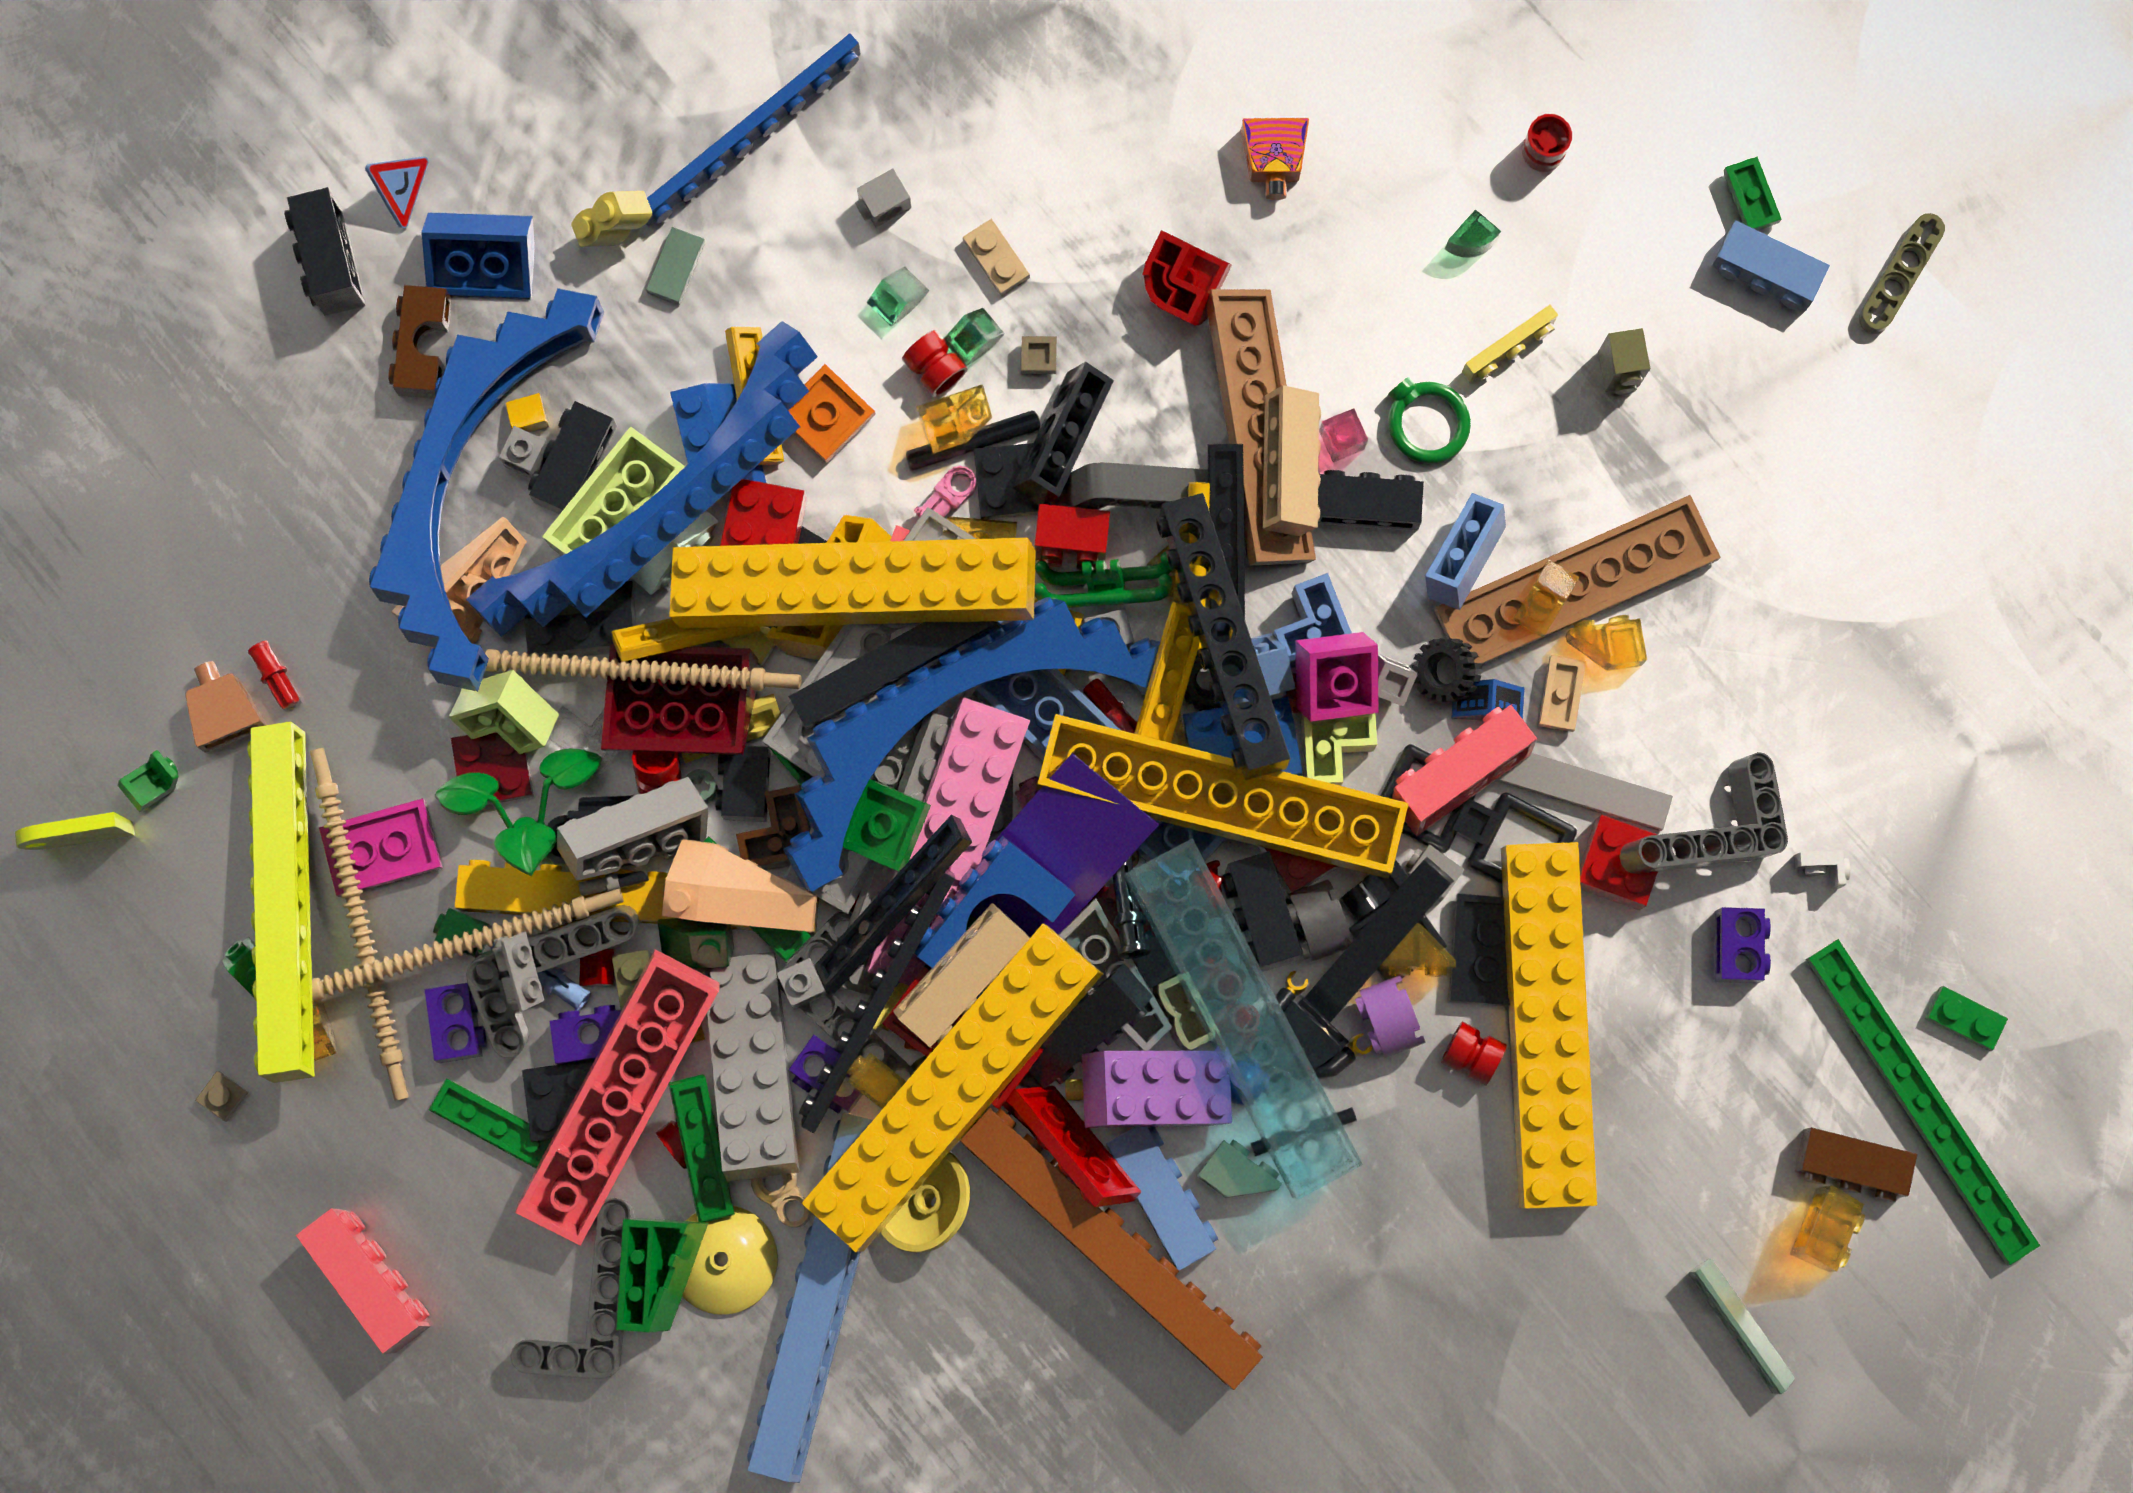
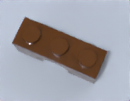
M404 285L403 296H398L396 314L397 317H400L399 330L395 329L393 332L392 347L397 352L395 364H390L388 379L389 384L393 385L394 390L399 396L436 398L435 386L437 380L443 377L444 364L439 356L421 354L418 351V345L421 338L428 332H448L452 298L446 288Z

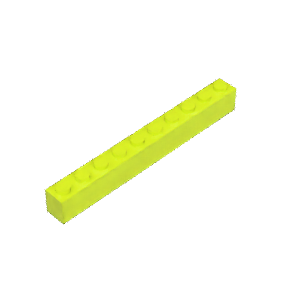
M291 721L251 728V741L247 744L252 774L248 777V786L252 794L249 822L253 828V842L250 844L249 851L251 860L254 863V877L251 878L250 888L254 896L255 911L251 914V924L255 931V946L252 948V960L256 966V981L253 983L252 990L254 999L257 1002V1016L254 1018L253 1028L258 1043V1052L254 1055V1065L258 1076L272 1083L315 1077L305 731Z

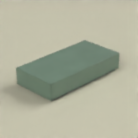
M672 227L647 286V293L680 305L705 245V239Z

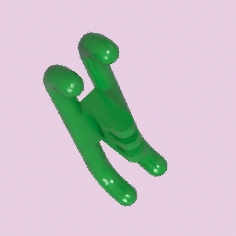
M1166 551L1161 554V563L1158 565L1121 568L1119 559L1110 560V569H1107L1105 560H1099L1096 562V570H1093L1091 561H1086L1082 563V571L1072 572L1053 571L1049 568L1047 562L1041 560L1035 565V571L1041 580L1055 586L1087 585L1088 593L1053 594L1047 590L1043 583L1035 584L1034 596L1038 601L1047 597L1065 601L1068 608L1160 601L1168 597L1173 590V579L1169 575L1171 569L1168 564ZM1158 579L1159 586L1153 588L1125 590V582Z

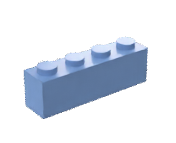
M1134 1127L1106 1143V1146L1113 1158L1141 1190L1140 1195L1136 1199L1172 1263L1180 1271L1216 1250L1213 1242L1217 1241L1218 1237L1209 1221L1207 1220L1202 1223L1195 1210L1199 1209L1200 1205L1190 1189L1185 1192L1183 1191L1177 1180L1182 1174L1173 1158L1171 1157L1166 1160L1159 1149L1160 1146L1164 1145V1142L1156 1128Z

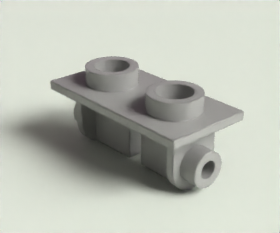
M526 931L510 938L504 936L494 939L495 946L492 950L495 954L499 972L509 971L510 975L502 978L507 1004H511L513 1010L519 1009V1012H522L545 1001Z

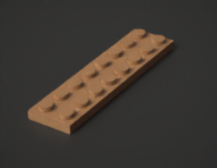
M1211 289L1208 291L1210 295L1206 307L1229 444L1243 443L1244 536L1249 566L1310 563L1316 560L1311 531L1301 536H1294L1263 530L1265 395L1282 385L1287 386L1271 289Z
M1688 495L1470 591L1460 610L1441 604L1436 606L1434 611L1447 638L1463 640L1462 643H1469L1472 646L1470 652H1477L1479 656L1474 659V662L1483 665L1714 563L1721 557L1691 495Z

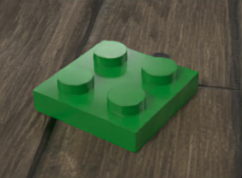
M869 779L853 811L844 837L843 847L899 872L910 860L931 805Z

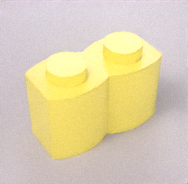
M644 191L607 192L596 200L593 208H587L579 212L573 219L571 226L580 247L614 246L623 242L631 230L644 226L651 218L652 210Z

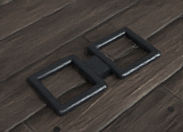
M1413 744L1405 746L1380 796L1392 799L1393 789L1398 785L1395 782L1396 779L1408 771L1414 761L1425 766L1426 762L1424 760L1431 753ZM1507 792L1500 795L1493 810L1475 802L1474 799L1477 795L1475 794L1452 811L1440 836L1425 830L1416 837L1405 821L1402 829V834L1426 846L1430 844L1441 853H1446L1450 849L1457 834L1475 843L1476 845L1468 859V866L1501 884L1502 868L1485 860V857L1509 809L1559 834L1560 837L1557 843H1571L1577 835L1575 826Z

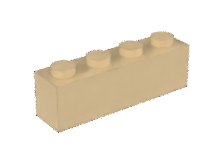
M1282 385L1265 395L1263 530L1301 536L1318 527L1320 518L1318 488L1321 481L1320 474L1318 473V457L1321 450V442L1319 440L1321 408L1319 406V393Z
M992 903L893 1012L904 1025L929 1047L936 1041L940 1043L953 1028L951 1024L961 1014L964 1015L977 1000L976 997L985 987L987 988L1001 970L1030 938Z

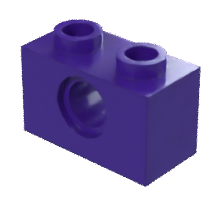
M615 1005L595 1007L594 1014L580 1016L579 1010L558 1013L557 1020L549 1021L555 1064L561 1065L588 1060L595 1061L621 1010H616ZM588 1025H596L599 1030V1036L592 1044H584L581 1039V1032Z

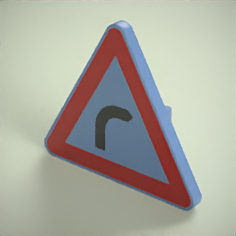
M427 157L370 163L365 167V171L399 228H406L409 224L429 163Z

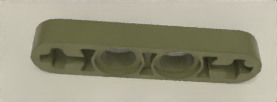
M1925 213L1919 216L1909 229L1860 312L1859 323L1866 332L1879 334L1885 331L1894 320L1944 235L1945 224L1938 215ZM1930 224L1933 226L1931 231L1933 234L1928 236L1923 245L1917 243L1924 230L1922 227ZM1905 251L1915 252L1920 260L1919 266L1915 268L1907 267L1902 262V253ZM1889 279L1900 282L1903 289L1902 294L1899 296L1889 295L1884 287L1885 282ZM1881 302L1888 304L1881 314L1880 318L1882 320H1879L1876 324L1871 321V313L1876 311Z

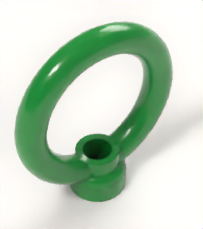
M1408 376L1388 393L1389 397L1393 400L1388 417L1389 432L1394 444L1405 456L1420 463L1436 464L1453 458L1465 446L1470 434L1471 418L1465 401L1454 389L1434 381L1415 383ZM1433 395L1440 397L1449 403L1456 414V433L1453 439L1442 448L1436 450L1419 448L1411 443L1404 433L1402 427L1404 410L1420 396Z

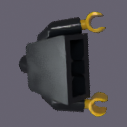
M1297 971L1289 973L1285 982L1286 988L1279 990L1267 1006L1262 1032L1266 1040L1262 1047L1271 1058L1261 1068L1266 1078L1272 1083H1277L1286 1072L1296 1081H1300L1304 1077L1314 1081L1336 1076L1356 1060L1355 1056H1363L1369 1053L1373 1047L1370 1045L1364 1051L1359 1050L1356 1042L1358 1038L1364 1035L1363 1033L1355 1035L1348 1040L1301 994L1307 987L1308 979L1300 987H1296L1291 983V979H1293Z

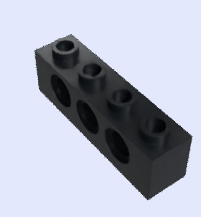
M1087 362L1066 373L1012 487L1014 490L1038 505L1046 504L1060 497L1114 382L1112 378Z

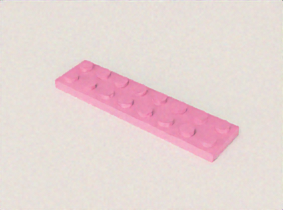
M960 696L924 799V802L930 804L931 807L910 857L911 859L951 814L961 819L972 843L948 869L954 873L956 879L944 900L947 897H954L961 888L959 882L964 874L971 868L975 870L981 862L982 853L986 848L1030 722L1026 718ZM925 895L918 901L916 905L920 906ZM936 914L935 917L933 918L931 924H932V923L934 922V920L938 917L937 914ZM906 916L870 954L865 967L867 972L875 974L878 968L885 969L891 958L886 953L893 939L896 936L902 938L908 927L904 923ZM915 953L899 980L900 983L911 985L926 963L917 957Z

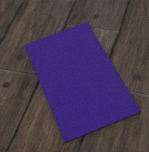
M1073 753L1049 779L1111 802L1042 786L995 840L998 841L1003 835L1075 893V896L1053 923L1026 901L1011 894H996L985 898L972 910L971 915L974 918L978 919L993 903L1021 928L1029 938L1042 924L1049 926L1059 934L1159 825Z

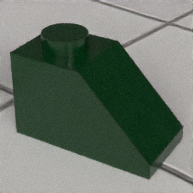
M680 918L658 919L657 924L663 954L693 969L730 966L734 949L731 924Z

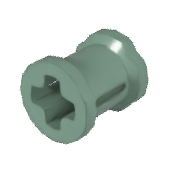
M696 769L687 774L686 777H689L693 785H699L702 780H705L709 790H702L700 795L706 805L716 799V791L719 788L710 772Z

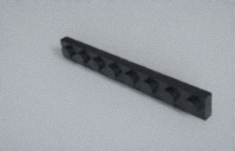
M947 870L929 889L920 906L915 905L908 912L904 923L908 925L902 938L896 936L893 939L886 953L887 956L891 957L884 970L881 968L876 970L869 984L873 991L867 1002L861 999L851 1016V1019L855 1020L849 1033L843 1031L834 1047V1051L838 1052L832 1065L825 1063L816 1080L817 1083L821 1084L814 1097L809 1094L807 1095L798 1114L803 1116L801 1119L802 1128L812 1133H815L956 879L953 872Z

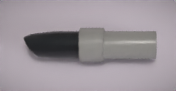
M643 871L619 875L615 873L605 875L603 878L579 882V890L581 896L609 892L619 888L621 890V888L647 882L649 877Z

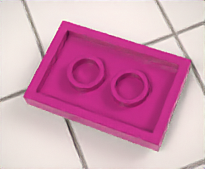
M423 798L347 819L346 824L343 825V829L349 831L345 838L351 841L348 845V849L353 850L350 858L356 861L352 865L353 870H358L355 879L361 881L357 885L358 890L364 891L443 868L426 801ZM322 826L319 827L335 893L337 897H341L344 889L339 888L338 885L342 883L341 878H336L339 869L334 868V864L337 863V860L331 857L334 854V849L329 848L332 840L326 837L330 831L329 828Z

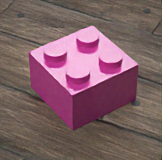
M1364 632L1295 640L1296 708L1310 722L1379 713L1377 643Z

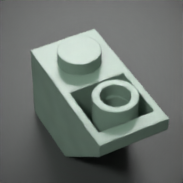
M1234 1139L1230 1144L1223 1140L1197 1175L1199 1179L1225 1198L1276 1191L1282 1185L1277 1180L1279 1173L1263 1161L1259 1166L1247 1158L1250 1151Z

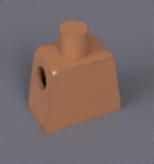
M214 661L203 663L194 668L200 686L185 692L197 748L203 752H208L251 734V728L267 725L245 687L233 673L220 677Z

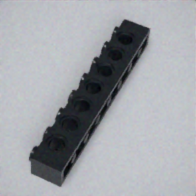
M1201 493L1163 503L1160 515L1156 518L1158 533L1161 538L1167 539L1170 550L1166 551L1168 564L1171 571L1177 570L1180 583H1177L1178 594L1182 604L1188 603L1191 616H1188L1189 628L1193 637H1199L1202 649L1198 650L1200 662L1204 670L1209 669L1213 682L1209 683L1210 693L1214 703H1220L1224 714L1220 716V722L1225 737L1231 736L1235 748L1231 750L1234 767L1237 771L1242 770L1245 780L1285 770L1291 758L1204 494ZM1191 533L1197 538V541L1186 543L1181 540L1180 535ZM1199 565L1204 567L1208 574L1197 576L1191 572L1190 568ZM1205 598L1214 599L1219 607L1207 609L1202 605L1201 600ZM1215 631H1222L1229 636L1230 640L1218 642L1211 634ZM1226 664H1233L1239 668L1241 673L1236 676H1230L1223 671L1222 667ZM1238 697L1246 698L1252 707L1240 709L1235 706L1233 700ZM1256 731L1261 735L1262 741L1251 743L1245 738L1244 733Z

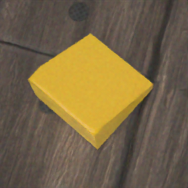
M540 393L505 402L511 429L513 426H516L527 432H532L549 427Z

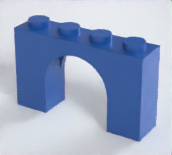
M1002 835L998 841L993 840L982 853L984 859L975 870L971 868L964 874L959 882L961 888L954 897H947L942 902L936 913L938 917L928 927L915 954L933 968L966 932L967 921L972 910L978 903L989 896L996 894L1017 896L1053 923L1075 896V893ZM985 987L976 998L978 999L987 988Z

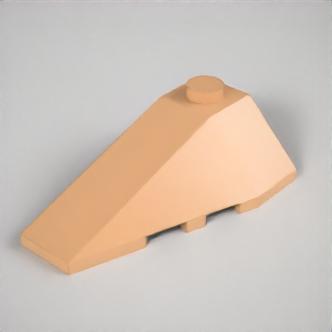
M504 517L500 518L441 565L444 588L452 612L463 633L472 644H475L481 635L482 630L479 628L483 618L466 599L492 576L496 579L509 576L527 542ZM397 605L391 611L397 619L401 609L405 606Z
M687 839L681 840L665 880L662 916L702 922L814 931L816 894L781 876H775L758 867V864L748 859L744 860L728 852L729 849L719 844Z

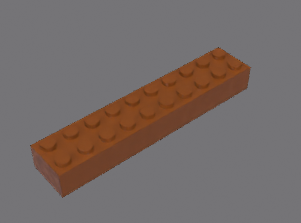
M989 1108L960 1140L961 1144L1230 1389L1235 1390L1263 1358L1258 1352L1262 1346L1246 1331L1239 1335L1230 1326L1234 1320L1220 1307L1216 1306L1211 1310L1203 1302L1207 1296L1190 1281L1185 1286L1175 1276L1179 1273V1270L1165 1257H1162L1159 1261L1156 1260L1148 1252L1152 1246L1141 1235L1135 1232L1130 1236L1123 1230L1121 1226L1125 1221L1110 1207L1103 1211L1099 1207H1094L1082 1198L1080 1189L1060 1171L1056 1159L1053 1158L1051 1162L1046 1160L1040 1154L1043 1148L1032 1136L1027 1133L1022 1138L1013 1130L1016 1122L1001 1108L996 1113Z

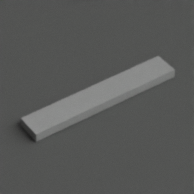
M1531 753L1529 757L1495 780L1659 831L1664 829L1673 798L1669 794Z

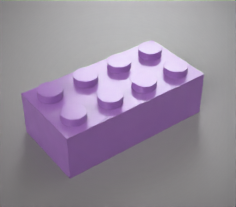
M1099 1051L1082 1054L1085 1128L1214 1126L1232 1123L1229 1051Z

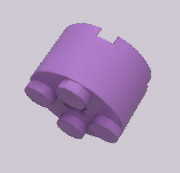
M1400 975L1359 990L1361 997L1355 999L1363 1021L1370 1018L1374 1031L1369 1032L1368 1035L1375 1053L1383 1052L1385 1058L1426 1043L1424 1036L1417 1038L1414 1031L1420 1030V1026L1406 989L1399 991L1396 985L1402 983Z

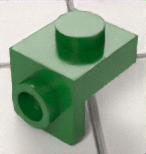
M156 750L150 754L147 763L121 778L117 786L135 808L141 812L175 790L179 778L178 770L170 758H164Z
M247 937L243 942L237 941L231 945L226 951L222 962L226 970L253 996L252 988L254 981H256V966L252 960V948L255 946V943L250 937Z

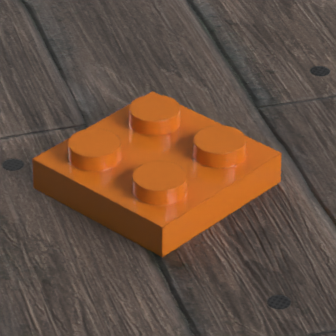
M824 364L804 384L809 392L788 411L800 425V428L794 433L823 461L828 463L876 413L839 376Z

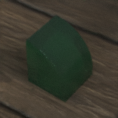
M1475 209L1448 239L1445 250L1459 257H1476L1489 251L1497 243L1502 231Z
M903 267L883 278L866 303L892 326L908 315L929 292V289L906 267Z
M980 308L965 314L943 339L947 342L950 353H956L967 366L990 350L1005 333L984 308Z

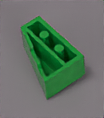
M649 1218L623 1219L616 1330L648 1333L670 1331L708 1223Z

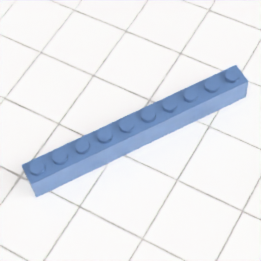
M842 1113L841 1120L837 1121L833 1130V1141L835 1143L832 1155H829L825 1161L824 1176L873 1120ZM816 1216L813 1226L808 1228L805 1235L806 1253L804 1260L799 1263L796 1269L795 1282L797 1286L794 1297L790 1298L786 1307L785 1315L788 1320L785 1332L779 1336L777 1341V1362L775 1369L770 1371L766 1384L767 1390H769L766 1403L761 1406L757 1416L759 1429L756 1441L751 1443L747 1454V1460L750 1462L748 1471L794 1483H800L861 1253L852 1250Z

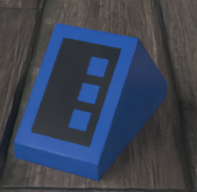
M1495 679L1480 680V682H1473V685L1477 688L1474 692H1468V698L1452 702V719L1483 721L1482 719L1493 709L1500 707L1503 711L1510 705L1513 706L1523 719L1524 687Z

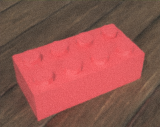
M1512 705L1503 711L1500 707L1493 709L1482 719L1484 723L1474 731L1471 727L1465 729L1453 739L1455 744L1444 752L1442 748L1437 749L1424 760L1426 762L1424 767L1417 772L1413 768L1409 769L1396 779L1395 782L1398 785L1393 789L1392 799L1409 803L1405 822L1416 837L1531 755L1537 737Z
M331 1208L299 1232L296 1237L382 1354L396 1353L430 1327L426 1320L430 1315L417 1298L412 1300L404 1289L408 1287V1284L396 1269L391 1271L385 1265L383 1260L387 1256L378 1243L374 1240L370 1242L361 1231L365 1229V1226L353 1211L348 1213L346 1210Z

